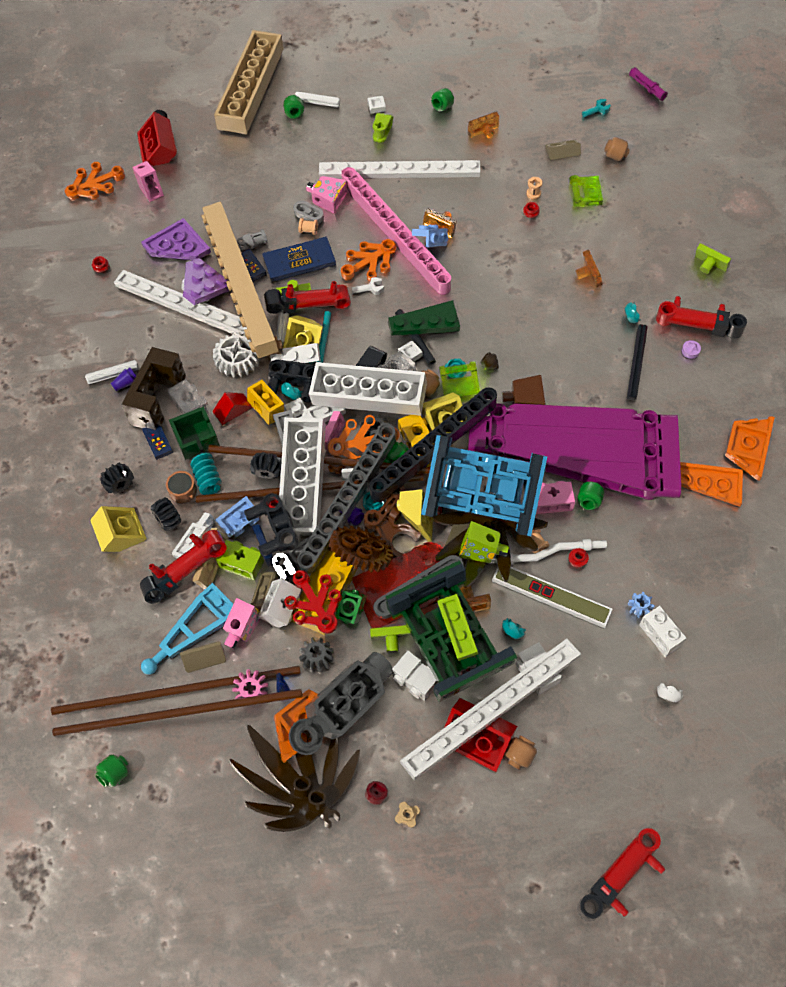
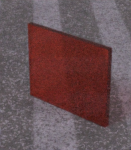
M417 549L392 559L385 570L380 569L377 572L373 569L372 573L368 570L352 577L355 589L359 593L367 595L363 609L371 629L381 628L402 619L401 615L394 619L392 616L387 619L379 618L374 611V603L378 598L425 571ZM435 597L419 605L422 610L437 603L439 599Z

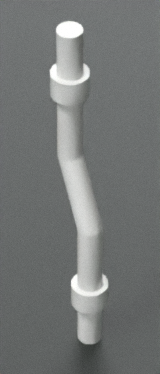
M582 539L580 542L556 543L535 554L513 555V553H510L511 565L514 562L539 561L560 550L581 548L585 551H591V549L607 548V541ZM496 555L493 557L491 563L489 564L497 563Z

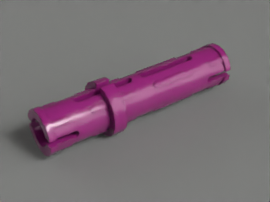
M635 67L630 70L629 76L645 87L649 94L655 95L660 101L666 99L668 92L663 90L657 82H653Z

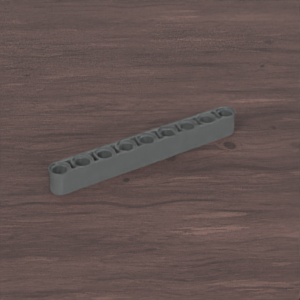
M383 424L379 427L297 559L299 567L307 572V574H312L317 570L330 549L329 540L333 531L337 530L338 527L343 528L394 446L396 433L394 426L391 424ZM391 434L390 437H384L383 435ZM375 449H381V450H382V451L379 452V453L373 452ZM366 464L372 465L371 468H364ZM356 480L363 481L360 484H354V481ZM347 495L353 496L350 500H344V497ZM337 511L343 512L341 516H334V513ZM327 527L333 528L329 533L323 532ZM317 543L322 544L320 549H314L313 547ZM312 560L309 566L303 565L304 561Z

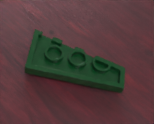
M453 300L388 318L391 336L460 331L461 327Z

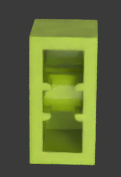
M226 540V552L216 559L219 568L255 581L264 563V557H262L259 549L245 547L238 541L231 542Z

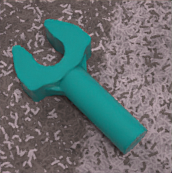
M599 99L596 102V106L583 111L582 116L585 118L597 112L605 115L610 111L611 104L606 105V99Z

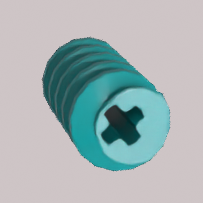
M211 453L199 454L190 463L202 495L215 494L221 489L219 485L222 481L219 478V473Z

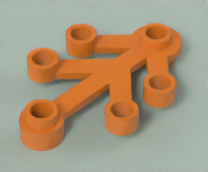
M93 162L91 164L92 171L86 182L81 184L82 180L87 177L86 170L84 168L77 169V177L73 184L65 188V194L72 200L78 199L80 196L96 200L99 198L97 190L108 194L114 191L112 183L107 182L104 185L100 183L112 178L115 181L123 180L125 178L124 170L120 166H114L111 172L97 177L102 167L99 162Z
M385 239L381 244L361 242L359 244L361 252L348 250L346 252V259L348 261H354L356 258L363 260L353 266L350 264L343 265L341 267V276L345 280H351L357 271L370 264L367 280L371 282V278L377 277V261L382 255L383 262L380 264V271L388 273L390 271V255L395 253L396 244L391 239ZM369 250H377L374 253L368 252Z
M367 415L354 439L346 441L351 430L357 428V422L354 419L347 420L346 427L339 438H333L329 441V453L333 456L343 455L348 459L360 458L361 456H356L348 448L356 447L364 453L367 448L366 444H369L374 435L364 437L370 426L375 424L374 416ZM368 417L373 418L372 424H367L366 419ZM350 421L355 423L354 428L348 427ZM395 428L397 441L400 437V433L398 429ZM336 443L340 444L341 446L340 450L338 451L334 449V445Z

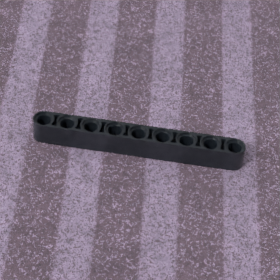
M491 387L482 389L372 479L369 484L371 499L375 502L385 501L431 463L435 446L432 443H435L437 435L452 437V445L496 408L497 391Z

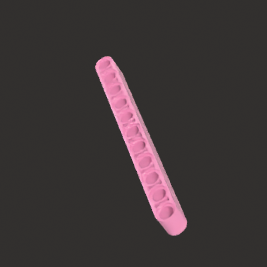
M344 168L342 170V179L347 180L348 193L386 236L394 241L396 247L435 291L441 295L448 294L451 290V275L416 236H412L409 228L354 168Z

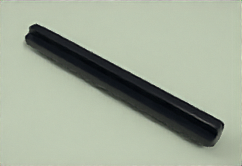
M643 324L638 325L627 392V399L633 401L637 399L648 329L647 325Z

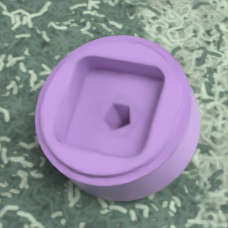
M689 340L683 344L681 351L686 358L693 359L698 357L701 346L698 342Z

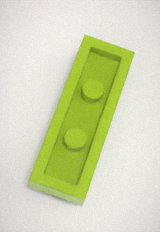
M455 594L438 600L437 602L458 661L477 655L478 651L458 595Z

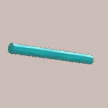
M325 311L323 319V330L319 344L320 363H323L332 314L330 311Z

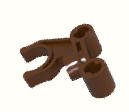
M404 485L396 491L399 494H392L387 498V501L379 511L371 509L364 516V528L370 533L376 532L378 536H381L380 540H386V545H390V550H393V558L399 563L404 560V554L394 548L392 544L393 539L397 535L407 534L417 542L421 537V533L413 529L409 524H394L402 514L398 511L397 500L400 498V492L405 491Z

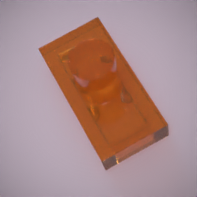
M497 111L468 121V135L470 138L482 133L487 138H491L495 133L493 129L499 127V114Z
M430 208L425 210L423 225H438V228H448V237L454 236L457 221L452 219L450 212L445 211L441 214Z
M589 249L583 251L586 266L575 270L578 279L591 275L596 288L602 286L600 272Z
M471 586L460 588L473 612L491 608L490 594L474 597Z

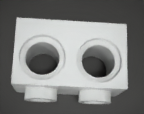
M660 606L643 616L639 624L665 657L682 647L686 640L684 634Z

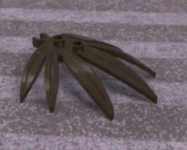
M471 512L445 513L433 517L434 522L447 526L470 524L471 521L499 532V543L507 546L509 544L505 533L508 532L512 539L521 547L530 551L538 550V545L530 536L517 533V522ZM535 518L533 530L546 528L548 522ZM467 529L451 540L435 556L437 562L442 561L448 556L460 553L462 540ZM510 548L506 557L496 555L498 569L504 582H508L510 576ZM468 559L465 571L466 583L463 584L464 588L469 587L478 578L487 563Z
M248 725L247 731L259 758L272 777L286 791L233 759H230L231 766L246 782L262 794L275 801L292 806L287 807L245 801V806L255 812L271 817L284 818L265 823V828L279 832L295 831L310 825L318 817H321L325 827L330 829L332 822L329 818H335L336 821H340V813L330 808L340 800L348 789L356 772L360 750L358 749L349 759L333 785L338 765V738L332 739L325 758L322 784H318L311 754L303 755L298 752L295 754L297 765L302 776H299L287 761L283 763L281 754L251 725Z

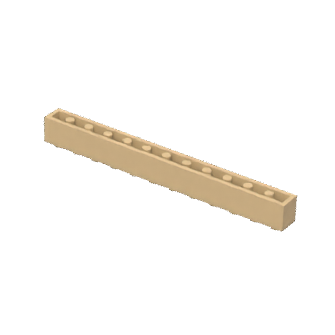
M221 201L202 207L204 214L201 217L204 225H206L205 227L212 246L216 245L213 249L216 257L220 256L218 262L220 268H224L222 270L224 279L229 280L226 281L229 292L233 291L230 294L233 303H237L235 305L237 314L242 315V317H239L242 327L247 328L244 332L247 340L251 339V342L248 343L252 353L256 352L259 359L279 352Z

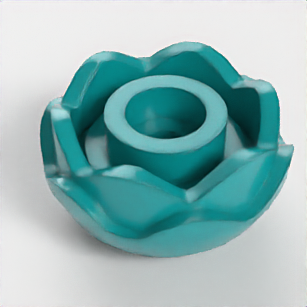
M635 302L628 303L624 308L630 323L641 321Z
M459 358L450 359L445 364V373L452 379H460L467 372L466 363Z
M287 382L281 386V392L292 400L301 398L303 391L294 388Z
M369 491L363 496L362 505L366 511L371 509L379 511L386 500L372 503L374 501L371 499Z
M506 618L502 622V630L512 638L520 639L525 636L526 629H523L520 624L512 622L510 618Z

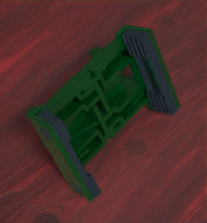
M460 560L385 596L387 609L392 618L394 619L401 615L436 678L438 684L434 685L433 693L439 703L514 665L518 658L512 646L497 653L486 632L481 628L480 622L459 589V586L466 583V569ZM457 594L478 654L458 661L450 637L443 640L449 636L440 608L438 607L423 614L419 605L437 596L441 600ZM476 665V668L470 670V667ZM464 670H467V671H468L467 673H465V674L462 675V671H464Z

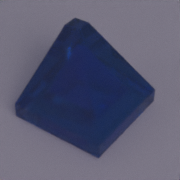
M277 673V693L290 691L281 673Z

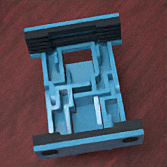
M437 435L421 515L434 517L437 515L438 507L515 521L517 522L516 531L518 534L531 536L547 456L531 453L530 462L450 447L452 437ZM446 464H448L443 487H441ZM482 476L488 477L485 492L480 491ZM524 480H527L523 502H520Z

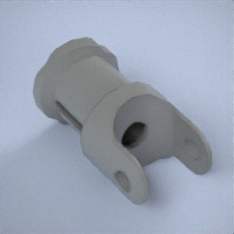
M261 229L260 232L249 233L238 238L237 243L239 244L240 251L253 249L256 245L262 243L267 244L268 240L265 231Z

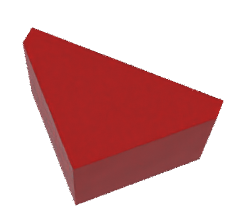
M225 392L212 412L221 425H224L253 407L247 401L244 393Z

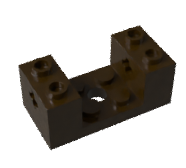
M151 347L121 404L130 425L154 430L158 426L163 425L164 416L157 397L153 396V394L158 390L159 384L179 389L181 383L185 381L186 373L184 372L179 353Z

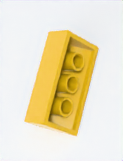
M331 551L327 552L317 570L310 575L309 583L316 597H318L321 588L320 577L325 574L331 576L333 585L329 588L323 606L325 612H327L331 602L328 596L329 592L337 589L342 594L343 590L348 589L357 569H354V565L347 566L346 561L340 562L341 557H335V552ZM302 591L300 601L310 602L304 591ZM293 609L292 615H294L297 611H303L306 616L318 617L317 613L313 611ZM308 624L301 625L323 635L326 634L322 633L317 626Z

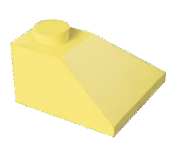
M298 315L289 317L283 348L314 343L320 344L323 326L312 319Z
M421 489L400 492V498L397 500L398 511L403 514L428 542H432L433 517L421 515L425 498L424 491Z

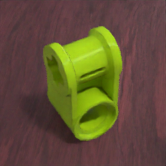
M376 114L373 123V140L375 142L382 143L386 141L393 125V115Z

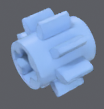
M644 592L639 595L633 593V600H629L627 604L632 606L630 614L634 613L638 618L648 614L649 610H653L655 606L650 604L652 596L648 597Z

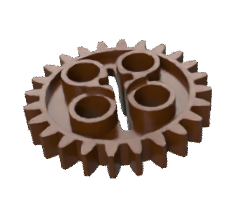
M352 525L349 528L343 526V528L338 527L337 530L333 531L329 540L330 551L335 552V557H341L340 562L346 561L347 566L354 565V569L359 567L363 572L365 569H368L371 573L373 569L377 572L380 569L385 570L386 567L388 568L393 557V550H390V545H386V540H380L381 536H375V532L369 533L367 529L361 530L359 526L357 529Z

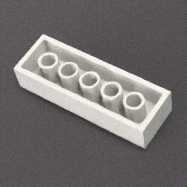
M316 362L309 397L312 404L316 406L421 416L427 387L425 372Z
M323 418L284 419L279 497L291 517L297 536H311L320 522L326 424Z

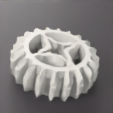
M232 333L230 337L226 335L225 339L220 338V343H216L215 349H213V361L217 369L221 373L225 372L226 376L231 374L233 378L236 375L242 377L244 373L248 375L249 371L254 372V367H258L259 361H261V358L258 359L256 352L252 353L248 342H251V339L247 340L246 335L242 336L241 333L238 335Z

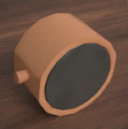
M177 471L167 478L166 489L173 501L187 503L196 496L197 486L190 473Z

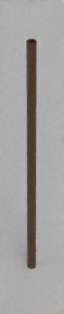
M209 445L208 451L211 453L253 457L256 453L265 452L272 455L276 454L277 457L282 459V452L216 445ZM324 456V464L355 467L359 461L357 459ZM383 462L380 469L385 470L392 463ZM366 464L364 467H371L372 465ZM426 466L418 473L429 474L430 467Z
M416 474L408 482L424 481L423 474ZM356 480L354 481V484H360L363 481ZM345 481L322 483V491L341 489ZM280 487L197 495L196 503L243 499L245 496L248 498L265 497L270 493L279 495Z
M300 666L259 672L257 678L265 675L266 678L264 680L301 674ZM239 676L55 706L51 707V714L58 715L236 685L233 682L235 679H241Z
M302 689L56 727L52 729L53 736L67 735L301 698L303 694Z

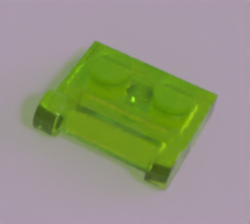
M572 175L569 178L573 189L574 206L603 204L599 176L578 177L577 175ZM579 185L583 187L584 198L580 196Z
M470 361L469 364L449 367L439 366L443 396L450 393L465 396L480 392L475 361ZM471 372V376L447 380L446 374Z

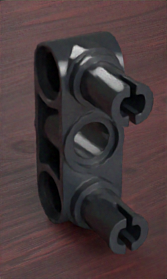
M273 360L269 363L268 386L275 394H277L279 384H284L285 382L291 384V386L304 387L301 400L311 402L309 391L315 365L296 361Z
M270 493L260 501V504L244 510L248 521L264 514L265 516L268 515L269 523L276 535L274 540L258 546L262 557L278 550L281 552L293 550L297 547L299 540L293 522L283 501L277 494ZM271 501H278V505L275 508H269ZM286 536H293L291 543L284 544Z

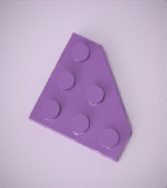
M184 218L141 242L151 257L194 260L197 258L201 259L211 253L210 247Z
M200 258L186 262L183 297L193 305H197L228 292L229 289L226 281L229 280H225L224 276Z

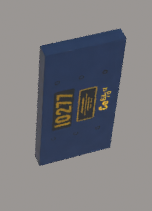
M327 236L262 253L271 282L336 265Z

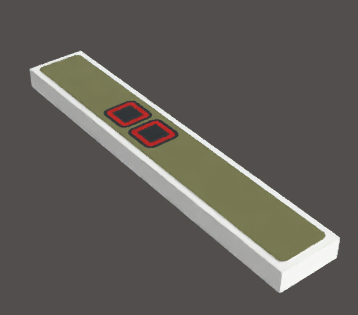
M513 567L510 569L508 582H504L498 568L492 578V582L604 629L612 612L610 607Z

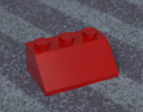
M153 112L137 132L142 162L147 161L151 166L169 163L176 156L177 150L170 119Z
M459 698L451 709L445 727L475 705ZM499 717L457 748L455 752L497 772L518 726Z

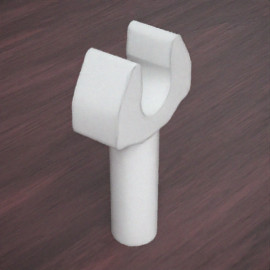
M374 277L371 278L369 284L351 287L352 294L372 291L374 295H379L384 291V286H377L382 285V279Z

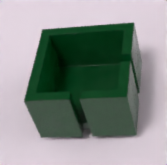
M204 406L169 419L185 460L201 454L200 451L204 450V453L208 452L209 445L220 446Z

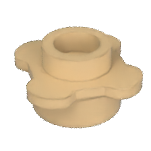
M401 802L399 804V813L395 816V821L398 824L402 823L408 825L409 828H413L416 825L415 820L416 816L420 813V809L418 806L412 807L407 805L406 802Z

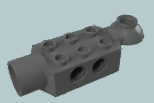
M372 652L363 662L357 660L347 666L305 706L307 719H300L292 725L289 731V742L292 748L299 754L310 755L319 750L322 745L323 736L330 739L342 736L385 693L383 683L393 674L390 662L380 653ZM301 733L306 734L307 743L302 741Z

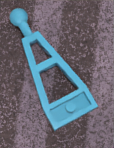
M213 583L210 584L196 597L160 643L159 647L162 650L153 658L143 660L141 663L142 672L147 675L155 673L157 664L167 655L172 659L222 628L232 609L233 603ZM203 603L218 620L193 634L186 624ZM182 631L188 639L170 649L169 645Z

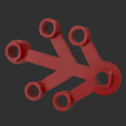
M303 570L296 571L293 575V582L298 588L303 589L310 602L300 601L294 596H288L284 604L289 610L301 609L316 612L318 617L306 616L303 611H297L293 615V620L298 625L308 624L317 626L322 633H333L338 625L335 612L338 603L342 600V594L337 589L329 592L328 596L331 602L327 612H325L323 606L329 588L333 585L331 576L325 574L320 577L321 588L318 597H316L309 585L310 577L307 572Z

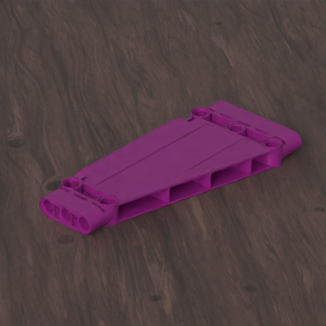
M497 403L490 416H486L469 430L468 450L512 459L515 457L517 460L522 459L530 462L531 453L547 456L544 472L581 482H596L603 488L641 497L646 500H652L655 497L680 498L681 495L678 415L657 414L652 410L637 413L634 409L534 404H512L509 407H505V405Z

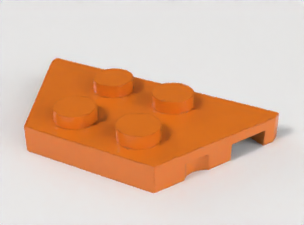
M773 416L764 420L754 418L748 421H734L725 453L727 458L759 481L762 477L775 418Z
M310 689L303 693V697L296 698L274 715L283 763L297 753L289 742V731L296 721L307 719L305 706L318 695ZM301 733L302 741L307 743L306 734Z

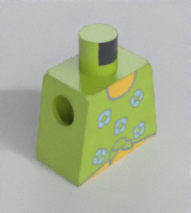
M471 521L462 540L459 557L491 563L495 554L506 557L509 546L499 543V532Z

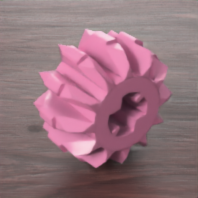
M247 669L246 677L240 672L238 675L241 680L235 679L233 681L236 685H239V687L232 689L233 692H240L235 698L240 699L242 696L246 698L267 694L268 692L262 688L268 687L269 684L261 683L266 678L265 675L257 678L258 670L252 676L251 670ZM248 682L256 686L253 692L245 688L249 684Z

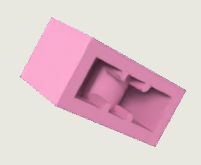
M557 481L551 484L542 483L536 514L573 511L575 498L571 481Z

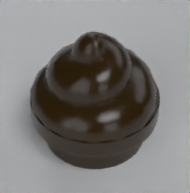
M488 352L480 361L483 365L482 367L486 370L499 368L495 353Z

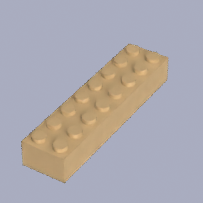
M252 31L214 114L218 130L242 134L248 133L284 50L281 34Z

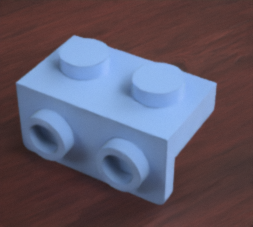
M419 225V228L412 229V236H425L426 247L447 246L448 228H438V225Z
M245 496L216 518L215 521L229 538L233 535L236 538L245 531L243 529L244 526L248 523L252 526L260 518L258 517L251 521L247 520L244 510L254 505Z

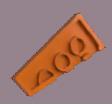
M680 462L681 487L738 507L742 505V469Z

